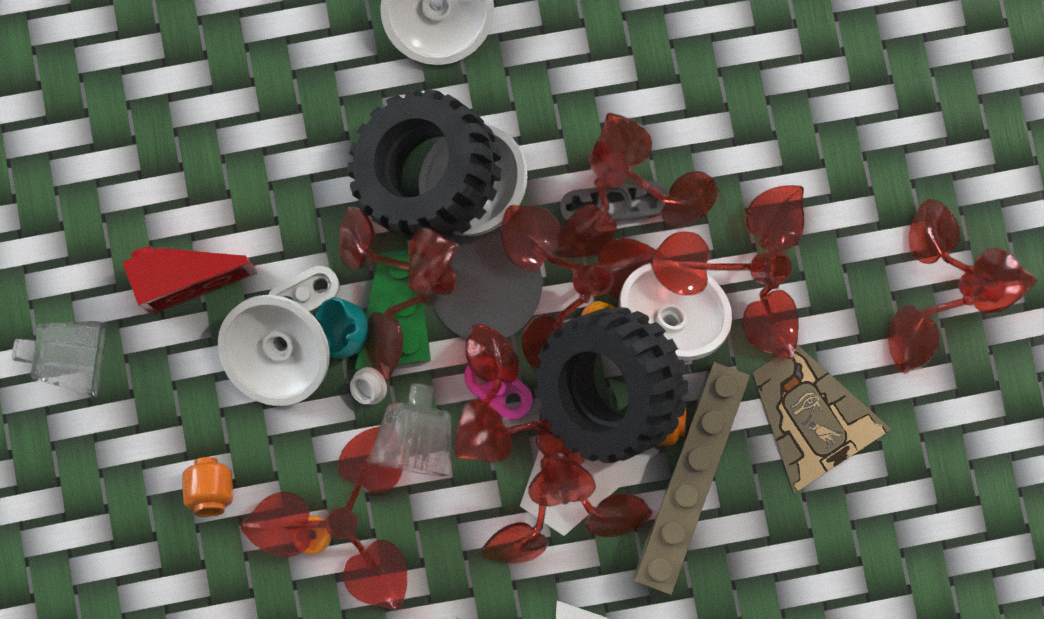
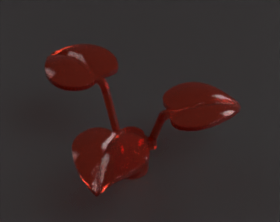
M607 113L602 132L587 159L589 167L598 177L594 184L599 191L601 207L599 208L597 205L590 203L582 206L572 214L558 238L555 254L561 258L586 257L598 253L610 243L615 235L617 223L613 216L607 214L610 207L605 187H619L625 183L628 177L657 199L665 202L666 204L661 211L662 219L669 225L678 227L690 225L704 217L715 204L720 190L709 174L702 171H691L679 177L672 184L669 195L661 193L630 169V167L642 164L648 158L652 149V139L649 133L639 123L630 118Z
M798 185L774 187L762 192L750 203L746 214L747 228L752 234L761 237L759 245L768 253L757 254L751 263H707L709 248L705 240L694 232H677L667 237L651 255L650 263L655 277L669 291L678 295L690 296L698 294L706 288L708 282L706 270L750 271L751 276L756 282L767 285L759 293L761 301L751 302L744 311L742 320L744 335L749 343L758 350L784 359H792L798 341L799 322L797 307L792 297L784 290L770 291L778 289L779 283L787 281L792 273L790 258L780 250L794 247L802 236L804 229V188Z
M926 199L920 205L909 231L910 250L913 256L924 264H934L941 257L944 262L964 271L965 274L961 276L958 284L963 298L926 308L922 313L913 305H906L896 313L889 329V349L895 365L904 374H908L910 371L926 365L938 350L940 342L939 330L936 323L929 319L932 314L962 305L971 306L972 304L980 312L987 314L999 313L1020 300L1037 282V279L1019 263L1013 254L1002 248L994 247L985 250L977 258L974 266L966 265L952 258L947 251L954 249L960 241L959 224L952 211L942 202L934 199Z
M510 205L504 213L501 225L502 244L510 261L515 266L526 271L539 269L545 259L552 264L570 269L574 272L572 279L573 287L580 294L578 299L558 313L556 320L551 316L542 315L534 318L525 327L521 341L522 350L533 371L535 372V366L542 362L538 359L542 345L548 343V336L555 329L562 327V324L565 323L563 320L567 315L583 303H588L590 296L609 293L612 297L619 300L625 281L636 269L648 263L667 261L666 258L649 245L629 238H616L605 243L598 253L599 264L582 266L580 263H572L554 257L550 253L557 250L562 241V230L558 219L550 211L538 206Z
M347 207L339 232V253L344 265L351 270H359L363 267L365 259L411 270L408 278L409 287L418 294L414 298L386 309L384 314L373 312L368 319V333L365 342L368 360L372 368H375L383 375L385 381H391V375L399 363L403 349L402 329L397 319L393 318L395 313L413 305L428 302L431 295H450L455 286V274L450 264L459 245L444 238L435 230L421 228L414 234L409 247L410 263L375 255L370 251L375 239V232L370 218L358 207Z
M473 324L465 344L467 363L476 376L486 382L493 381V386L483 400H471L463 407L456 429L455 457L476 459L487 463L501 462L511 452L512 441L510 434L534 429L538 431L535 439L536 445L548 459L565 466H579L584 463L585 459L580 456L581 451L573 453L563 445L565 441L562 438H555L549 430L552 427L548 419L543 420L541 413L539 416L540 422L531 421L506 427L503 424L501 415L489 403L502 386L501 381L512 383L517 379L519 372L518 359L511 344L498 331L483 324Z
M378 426L355 436L346 444L340 454L338 462L340 475L345 480L356 482L345 507H336L331 510L326 520L308 521L309 507L301 497L291 492H278L269 495L258 504L254 511L242 522L241 530L258 548L280 557L296 556L308 549L311 543V535L308 528H326L327 532L336 539L348 538L360 553L352 556L344 568L343 579L349 593L357 600L366 604L398 609L403 602L407 589V567L402 553L393 543L383 539L374 541L366 550L354 534L357 528V517L352 508L362 486L373 493L385 492L397 484L403 471V458L394 429L391 426Z
M554 451L541 459V471L533 478L528 487L530 499L539 504L536 524L531 527L525 522H517L503 527L489 538L482 547L481 553L482 556L490 560L515 564L525 563L540 556L548 546L547 537L540 533L544 527L546 506L551 507L561 503L566 505L569 502L581 501L587 513L591 514L585 522L587 530L602 537L622 536L638 529L650 519L653 509L649 508L642 498L631 494L612 495L600 501L597 507L591 505L587 498L593 494L596 488L593 476L580 464L570 459L568 454Z

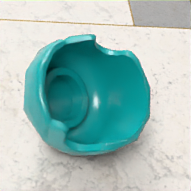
M332 297L325 300L316 311L315 318L321 323L326 335L330 356L342 360L357 354L363 348L368 333V320L365 312L358 305L344 299Z

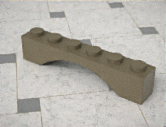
M716 362L709 366L674 471L644 545L632 581L672 595L750 377L749 374Z

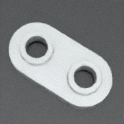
M314 266L277 285L268 295L291 298L312 313L318 310L325 300L337 297L340 283L336 274L330 268ZM319 280H324L328 284L327 290L323 293H317L314 290V285Z

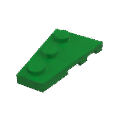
M417 248L379 252L366 313L368 333L363 348L358 352L355 366L356 371L363 367L383 368L431 361Z

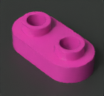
M480 357L468 364L464 373V379L467 388L474 395L508 420H519L529 413L533 398L531 391L525 384L490 358ZM480 371L489 372L491 375L490 382L484 385L478 383L476 380L477 374ZM516 394L520 397L521 404L517 408H510L506 404V399L509 395Z

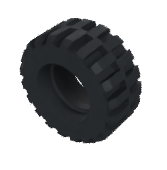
M419 89L409 90L405 92V98L395 95L387 99V106L384 108L377 106L370 113L372 117L367 124L362 122L357 131L360 134L357 143L352 142L349 154L354 157L353 162H348V176L355 180L350 182V189L353 197L358 199L359 208L378 225L409 241L416 240L419 243L431 244L434 242V238L440 242L452 239L454 231L463 234L472 227L469 223L475 217L480 220L487 212L483 209L484 205L488 200L493 201L497 190L493 188L494 181L501 180L502 169L495 164V162L500 161L501 153L500 148L493 143L496 138L490 127L484 124V120L451 95H444L437 90L428 89L424 93ZM435 137H446L449 159L446 170L439 182L424 194L415 197H405L401 185V175L405 161L410 153L426 140Z
M607 307L569 320L548 336V343L542 345L538 354V359L542 362L535 366L534 379H538V386L534 390L536 400L540 399L542 409L539 410L543 420L548 419L552 426L549 430L555 438H562L565 441L563 445L573 453L581 451L580 456L593 462L599 459L602 463H615L619 460L625 461L665 441L667 435L672 434L678 427V417L684 415L687 403L685 400H682V397L688 394V380H683L682 372L686 371L683 359L679 360L675 351L678 350V347L673 339L667 340L663 335L666 330L657 322L648 323L650 318L639 311L631 313L629 308L615 307L610 309ZM598 353L614 362L624 376L629 396L625 416L609 408L596 389L593 370Z

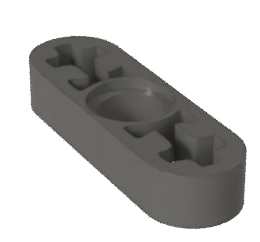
M657 181L572 190L563 196L559 210L563 221L571 226L651 218L659 216L664 212L669 202V193L666 187ZM647 190H653L655 196H661L662 200L657 202L654 209L650 208L647 202L636 203V212L630 211L632 201L629 191H635L634 199L646 197ZM609 194H618L624 199L625 208L623 211L611 214L605 210L603 200ZM591 196H598L597 210L600 216H593L594 208L583 210L579 218H575L573 212H567L566 207L571 206L573 199H579L580 205H589L593 202Z

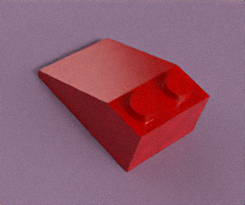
M152 246L130 253L131 259L122 262L138 306L150 314L258 274L255 265L245 255L166 248L153 250Z

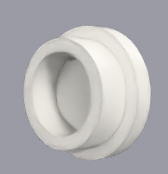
M363 367L354 374L350 382V391L359 403L373 405L385 398L387 384L383 375L378 370L372 367Z

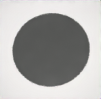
M501 226L491 232L478 236L453 234L454 237L445 241L437 251L429 271V295L438 317L454 333L473 341L492 342L515 334L529 322L535 313L542 293L541 269L533 250L523 238Z

